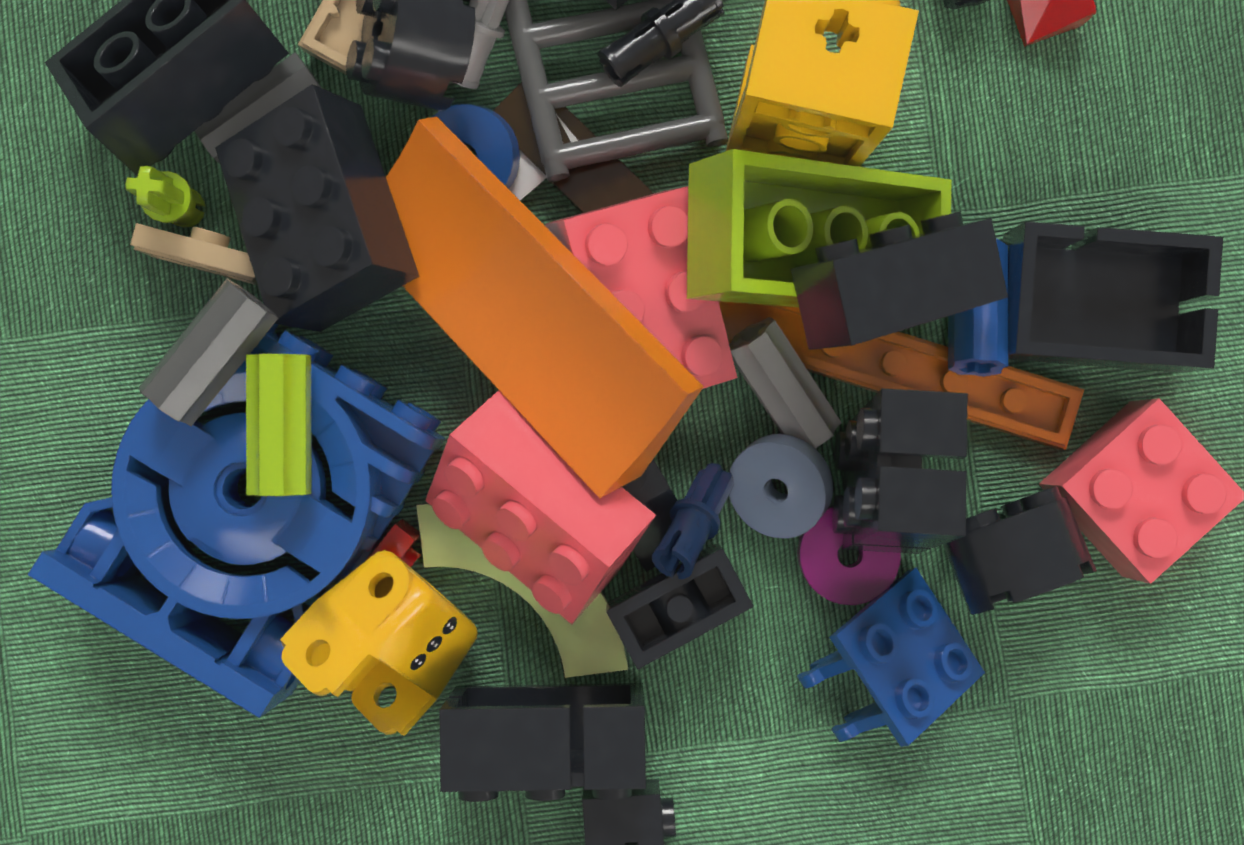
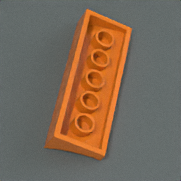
M438 117L419 119L400 156L386 176L419 273L418 278L403 285V287L599 499L641 477L704 386L573 256L554 234Z

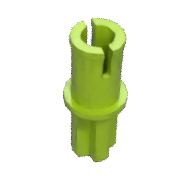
M140 166L137 178L127 177L125 183L126 191L136 196L137 204L142 206L144 212L153 220L162 223H173L176 226L187 228L198 224L204 217L205 213L196 209V205L205 207L203 197L196 190L191 189L188 182L179 174L170 171H159L151 166Z

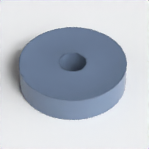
M771 434L755 440L737 456L729 471L734 479V486L729 497L735 511L748 526L769 537L793 538L806 533L815 526L831 503L833 480L826 461L809 443L791 435ZM772 479H779L787 486L788 494L777 491L773 486Z

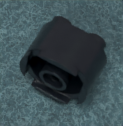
M356 0L357 13L364 15L361 41L353 40L350 45L346 61L347 78L359 81L362 92L368 96L437 111L447 110L454 101L452 98L443 97L449 82L462 84L468 69L475 33V7L463 5V0Z
M1057 486L1001 506L1005 516L1004 519H1000L996 508L966 518V536L943 544L971 615L994 610L993 603L1004 599L1013 601V603L1023 601L1084 578L1083 574L1097 571L1067 497H1061Z

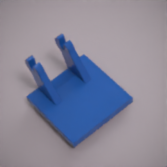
M913 568L905 572L888 589L879 594L829 637L837 651L811 663L810 667L812 669L798 674L797 678L802 686L807 689L827 678L855 669L875 702L846 715L844 719L847 723L835 725L832 727V732L839 742H844L859 733L887 725L899 745L903 747L909 746L985 672L918 569Z

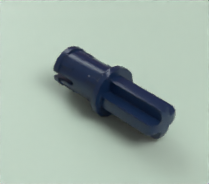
M710 463L707 464L705 469L698 471L685 498L676 501L670 510L672 522L659 546L652 554V561L655 567L668 577L673 578L675 570L681 561L682 565L677 573L678 579L688 578L694 570V565L704 544L708 539L714 538L720 529V519L718 516L734 486L732 474L723 471L720 464Z

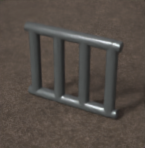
M509 0L504 13L541 162L544 165L549 182H558L569 177L568 169L705 140L707 147L723 146L728 142L725 120L701 29L682 43V56L652 63L623 87H618L614 84L606 72L548 84L540 49L631 31L636 25L641 23L643 13L652 7L661 9L673 0H647L623 5L617 10L608 8L534 24L527 0ZM684 81L689 82L697 113L696 116L563 144L555 113L557 108Z

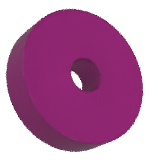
M833 505L829 506L815 526L800 535L797 548L800 571L809 586L829 601L842 605H859L872 601L893 583L899 570L901 553L859 551V557L855 563L842 565L838 559V550L843 545V534L833 532Z

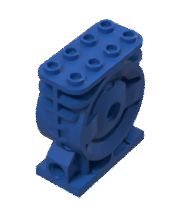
M274 324L250 354L311 355V432L321 445L327 458L331 474L332 492L355 507L353 516L325 500V472L322 461L313 445L312 494L261 496L254 506L246 504L238 493V482L240 477L246 472V413L225 415L205 425L196 420L192 426H189L186 423L174 420L159 410L148 399L131 420L117 450L112 473V497L85 503L58 547L53 550L42 551L28 573L33 579L258 718H261L292 695L300 683L296 676L284 665L281 657L284 647L280 639L294 625L293 622L286 619L291 608L296 623L318 598L367 560L378 546L382 535L394 516L399 515L405 505L404 500L414 483H418L424 475V467L435 450L440 449L445 440L442 435L436 432L441 423L439 419L410 402L406 404L401 400H397L395 405L389 403L382 398L388 389L387 387L357 369L351 370L341 365L337 371L328 365L334 356L332 353L303 336L298 337L286 330L280 336L275 333L278 324ZM246 359L203 412H208L230 403L246 402ZM180 530L199 549L214 558L222 560V562L239 565L257 564L290 553L320 572V574L310 581L290 565L259 575H236L222 572L204 564L190 549ZM216 617L232 619L252 618L242 634Z

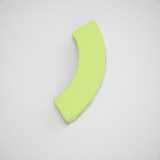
M430 504L416 505L424 568L451 567L474 571L491 577L518 593L539 614L550 630L562 659L565 678L628 670L624 644L606 613L607 600L602 592L577 620L570 624L560 614L549 612L543 608L534 598L532 591L509 571H502L492 565L483 554L482 548L462 531L445 525L436 516Z

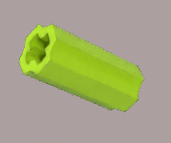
M246 355V495L290 496L312 494L311 355Z

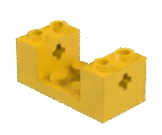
M765 0L755 45L750 46L745 62L726 151L738 149L860 167L893 128L919 10L901 7L899 0ZM824 32L837 34L836 43L840 47L838 53L826 50L827 42L826 37L823 36Z

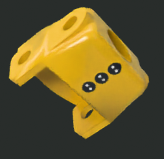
M383 550L372 555L308 608L280 639L284 647L281 657L284 665L312 693L324 696L331 692L336 697H339L344 690L353 691L351 697L353 705L377 730L386 735H391L398 731L401 735L405 736L438 699L477 639L478 630L475 624L434 586L397 555ZM395 686L397 691L395 701L388 707H380L379 696L386 687Z

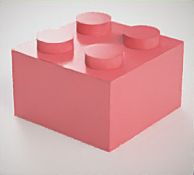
M1160 398L1130 401L1039 483L1043 490L1057 486L1061 497H1067L1080 531L1122 577L1149 584L1155 581L1244 500V491Z

